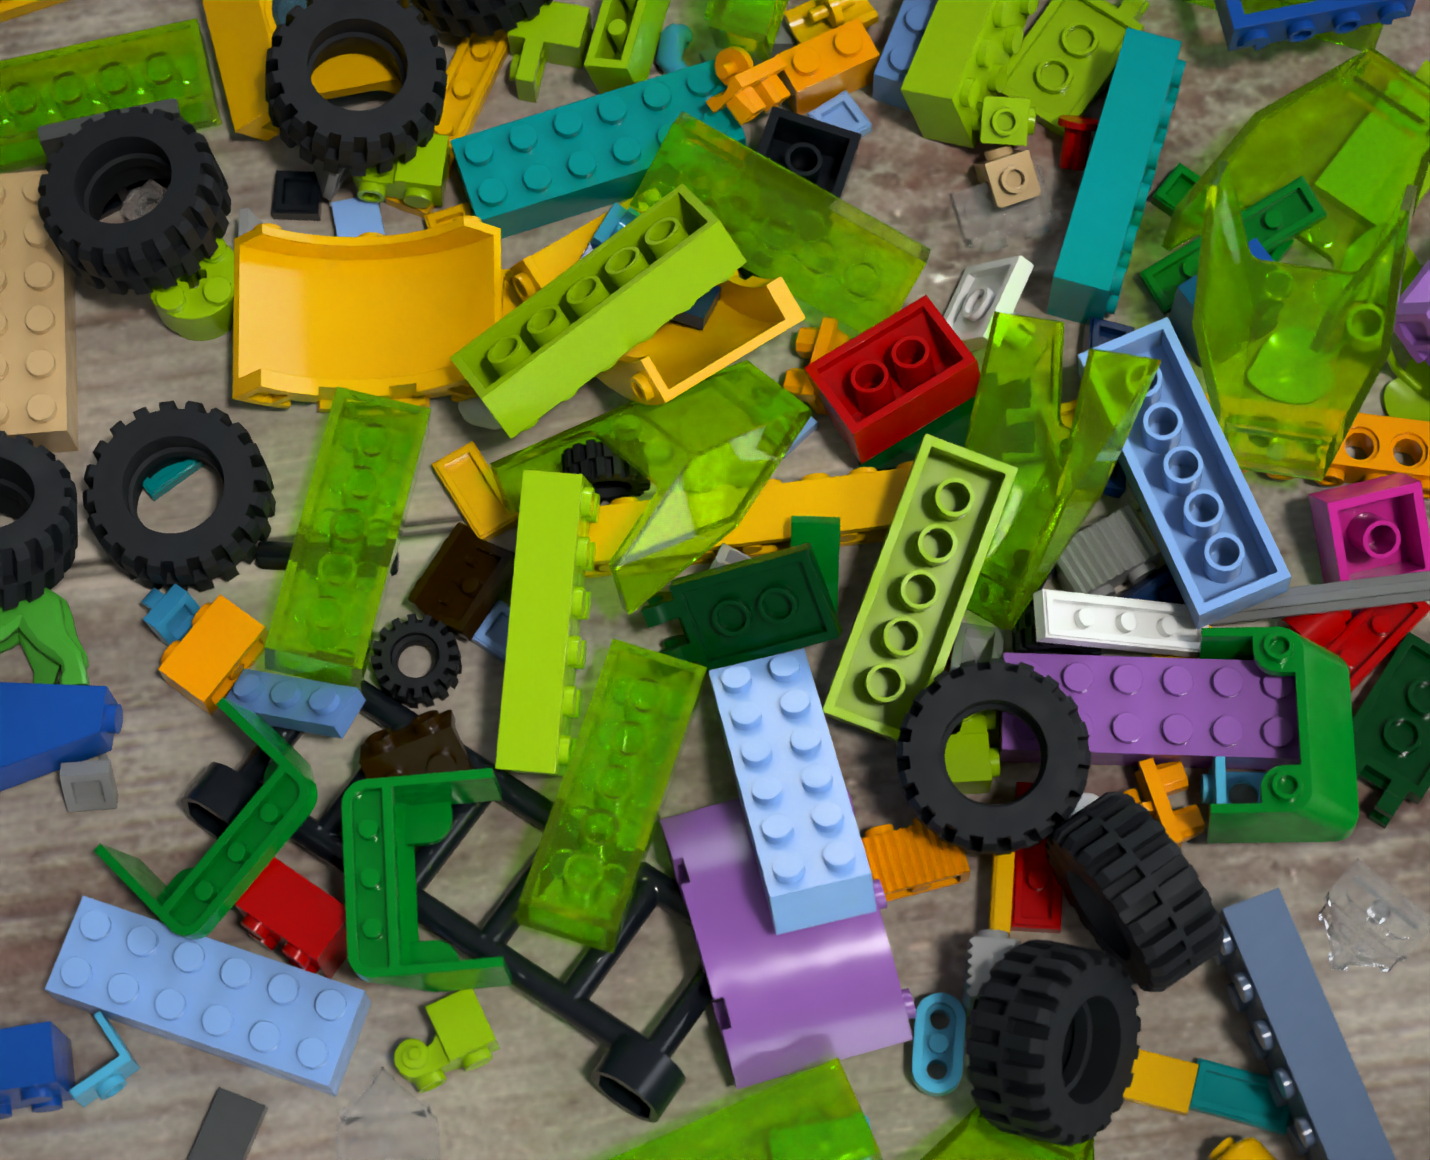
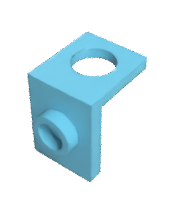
M1215 756L1208 773L1201 774V804H1208V815L1210 804H1231L1229 791L1234 785L1240 783L1253 787L1257 793V803H1261L1260 789L1266 772H1226L1225 756Z
M101 1011L95 1013L94 1017L120 1056L69 1090L73 1099L82 1107L87 1106L98 1097L101 1100H106L116 1095L127 1085L125 1079L141 1069L109 1019Z

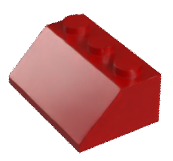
M927 295L804 367L806 375L836 430L861 464L983 391L977 360Z

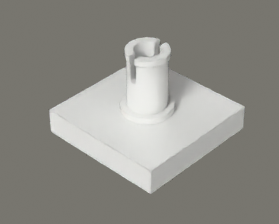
M1018 255L966 267L943 317L969 351L997 347L1001 338L1014 349H1018L1030 339L1031 336L1023 332V330L1032 333L1034 330L1033 324L1014 312L1034 267L1023 256Z

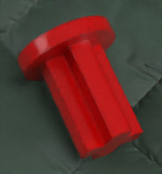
M1073 115L1058 117V125L1065 127L1059 167L1076 171H1083L1086 168L1091 131H1097L1098 120Z

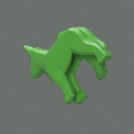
M45 587L44 595L30 603L25 599L19 601L17 608L3 611L2 606L0 607V653L21 644L34 670L33 683L57 684L61 667L60 684L90 685L87 668H89L88 656L78 639L73 614L68 602L64 598Z

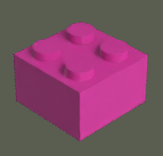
M1400 472L1308 494L1323 583L1430 571V534L1421 481Z

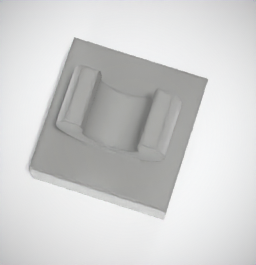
M101 754L99 760L61 763L59 778L68 812L117 809L118 790L111 760L108 759L107 754Z

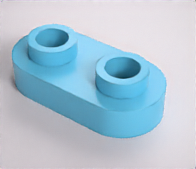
M933 993L926 996L916 1009L917 1017L914 1020L911 1075L914 1084L920 1091L930 1096L939 1097L951 1093L961 1080L966 1013L961 1002L954 996L947 993ZM938 1013L944 1014L949 1020V1025L945 1029H936L931 1025L930 1018ZM933 1063L941 1064L946 1070V1075L939 1080L932 1079L927 1073L928 1066Z

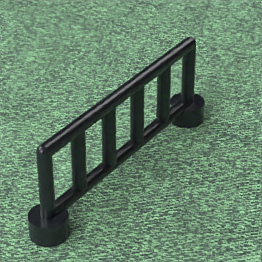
M335 661L323 663L309 679L358 688L366 699L359 712L384 728H391L393 732L411 725V721L418 716L414 711ZM272 726L292 747L305 733ZM463 744L474 769L493 768L502 793V800L498 802L548 833L550 837L482 928H480L425 891L492 801L452 805L453 826L448 836L437 844L420 846L415 853L418 923L472 959L503 956L512 975L513 986L608 1048V1051L591 1073V1078L597 1088L613 1103L631 1115L647 1122H658L686 1081L683 1072L671 1060V1057L713 999L706 972H703L700 963L649 1037H646L591 1001L590 998L657 905L691 926L686 904L683 903L677 881L513 775L495 769L496 764ZM256 745L237 770L218 762H211L181 799L183 809L199 827L215 839H218L263 786L265 771L273 759ZM361 767L319 821L309 815L290 837V839L343 874L342 798L350 785L359 780L367 779ZM577 852L631 887L632 890L566 981L562 982L509 947L507 943L572 855Z

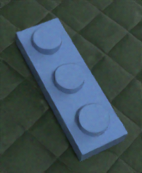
M245 668L226 696V699L260 715L270 726L343 739L366 701L356 687Z

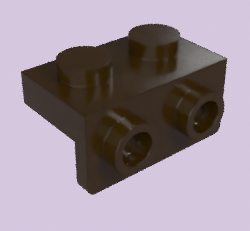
M459 522L449 537L443 542L440 550L422 577L417 581L414 589L408 596V601L422 617L424 614L432 616L435 623H438L439 620L447 626L449 632L471 641L512 579L515 553L478 538L468 525Z
M449 709L441 713L437 710L427 711L415 717L409 726L394 732L391 728L382 729L370 735L360 747L359 763L366 778L473 770L474 767L455 728L456 718L452 710Z

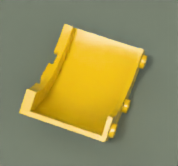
M660 180L620 205L627 210L631 207L642 214L669 193ZM608 212L509 268L514 275L512 277L513 286L520 298L526 301L578 262ZM736 270L729 280L717 284V286L721 287L720 299L703 330L669 320L657 329L656 333L649 340L637 344L621 356L612 368L600 372L595 377L620 395L634 402L645 405L664 404L806 318L782 276L774 279L751 276L744 280L739 278L738 270Z
M465 215L456 217L453 222L441 226L387 236L376 232L362 233L358 237L312 235L282 230L279 225L263 223L254 226L253 230L235 238L232 399L284 409L290 408L291 400L317 403V412L364 413L429 408L430 398L451 395V400L455 403L479 397L450 357L502 319L501 228L482 223L479 217Z

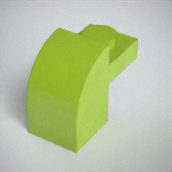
M551 2L550 5L544 3L539 8V15L530 21L525 18L516 23L518 28L508 32L510 53L513 56L510 68V81L516 82L518 100L537 102L546 63L582 69L592 31L590 7L563 2Z

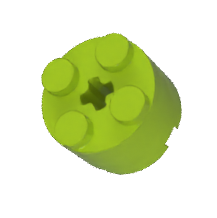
M216 238L215 241L219 247L209 260L204 257L199 262L201 268L189 277L186 273L176 279L177 285L168 289H164L162 285L153 287V293H148L161 321L171 330L188 340H212L225 335L233 328L234 252L225 243L223 238Z

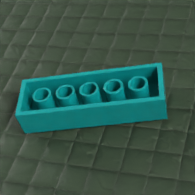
M1127 27L1053 275L1046 313L1048 315L1085 324L1090 316L1104 319L1105 313L1115 315L1124 276L1129 267L1136 235L1140 229L1147 197L1154 181L1160 152L1165 143L1170 118L1181 87V80L1187 62L1178 59L1182 41Z
M715 59L450 140L455 165L472 215L479 217L482 223L501 228L502 239L612 205L615 202L628 200L660 180L666 188L746 163V137L742 126L738 124L727 107L713 113L706 103L710 97L727 90V86L716 75Z

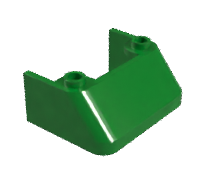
M1285 627L1201 628L1198 659L1254 660L1258 668L1269 675L1295 676L1301 765H1280L1272 768L1265 774L1260 789L1261 803L1210 804L1206 832L1207 843L1337 842L1349 837L1357 825L1359 804L1350 675L1346 662L1339 655Z
M224 697L216 705L273 760L265 771L264 785L197 865L180 871L166 886L141 859L101 843L94 850L172 932L189 939H200L211 933L315 808L318 797L313 771L307 760L260 715Z
M493 768L362 779L350 785L345 791L341 806L347 956L350 966L361 979L372 983L428 992L512 986V975L503 956L460 960L454 948L446 942L439 940L419 941L415 846L434 845L448 836L453 826L452 805L502 800L501 789Z

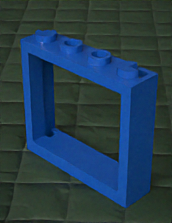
M1214 0L1228 51L1254 47L1256 51L1266 47L1269 43L1285 40L1294 43L1303 42L1312 38L1315 34L1331 31L1344 34L1352 32L1362 25L1377 22L1390 25L1393 19L1410 16L1416 1L1316 0L1244 14L1241 0Z

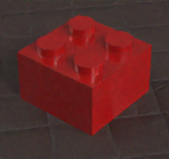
M275 857L235 903L244 917L240 924L250 931L248 935L271 952L277 945L281 947V952L289 958L288 963L291 966L314 974L318 973L323 977L331 979L348 957L345 905Z

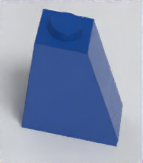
M0 682V791L60 770L61 763L85 761L112 751L114 733L119 734L122 729L123 709L121 704L117 703L108 687Z

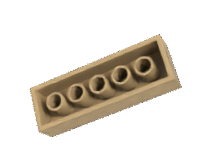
M47 170L0 174V431H5L7 437L16 438L17 435L29 438L34 442V447L37 448L42 445L52 453L79 451L75 273L69 268L43 226L44 222L39 215L37 204L41 197L38 193L39 181L42 174H48Z

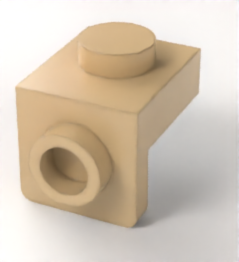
M1011 145L999 146L984 152L986 160L973 164L978 182L989 183L995 206L998 208H1003L1041 194L1029 149L1012 151Z

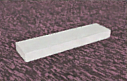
M1041 589L1033 593L1037 642L1198 658L1201 628H1196L1185 604Z

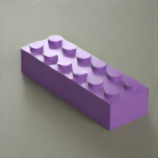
M1003 653L1002 658H1005L1006 663L1019 665L1020 662L1031 665L1034 667L1035 672L1044 677L1049 675L1059 683V688L1067 697L1071 695L1079 707L1077 711L1082 722H1085L1087 726L1091 765L1138 766L1140 761L1153 757L1156 765L1181 761L1184 768H1210L1215 756H1225L1226 769L1271 770L1280 765H1299L1301 762L1295 676L1269 675L1260 670L1254 660ZM999 711L1000 762L1041 763L1040 747L1030 727L1020 718L1010 713Z

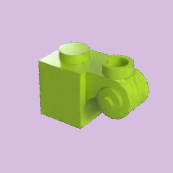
M433 134L426 147H419L417 145L416 156L405 164L401 163L399 159L394 160L393 170L378 174L376 167L367 168L365 176H353V182L358 189L357 196L361 200L370 203L383 202L385 196L403 199L407 205L415 208H427L431 206V203L436 206H443L450 158L449 136Z
M995 710L981 711L965 718L954 729L959 732L951 734L946 744V769L951 781L962 794L990 793L992 777H1000L998 747L989 748L987 730L996 729Z
M459 990L426 1006L427 1013L435 1028L433 1042L426 1046L424 1042L418 1039L404 1040L395 1050L394 1061L403 1078L414 1083L419 1093L431 1091L447 1081L444 1073L450 1070H457L464 1066L466 1071H471L490 1062L493 1059L491 1053L499 1050L500 1047L474 990Z

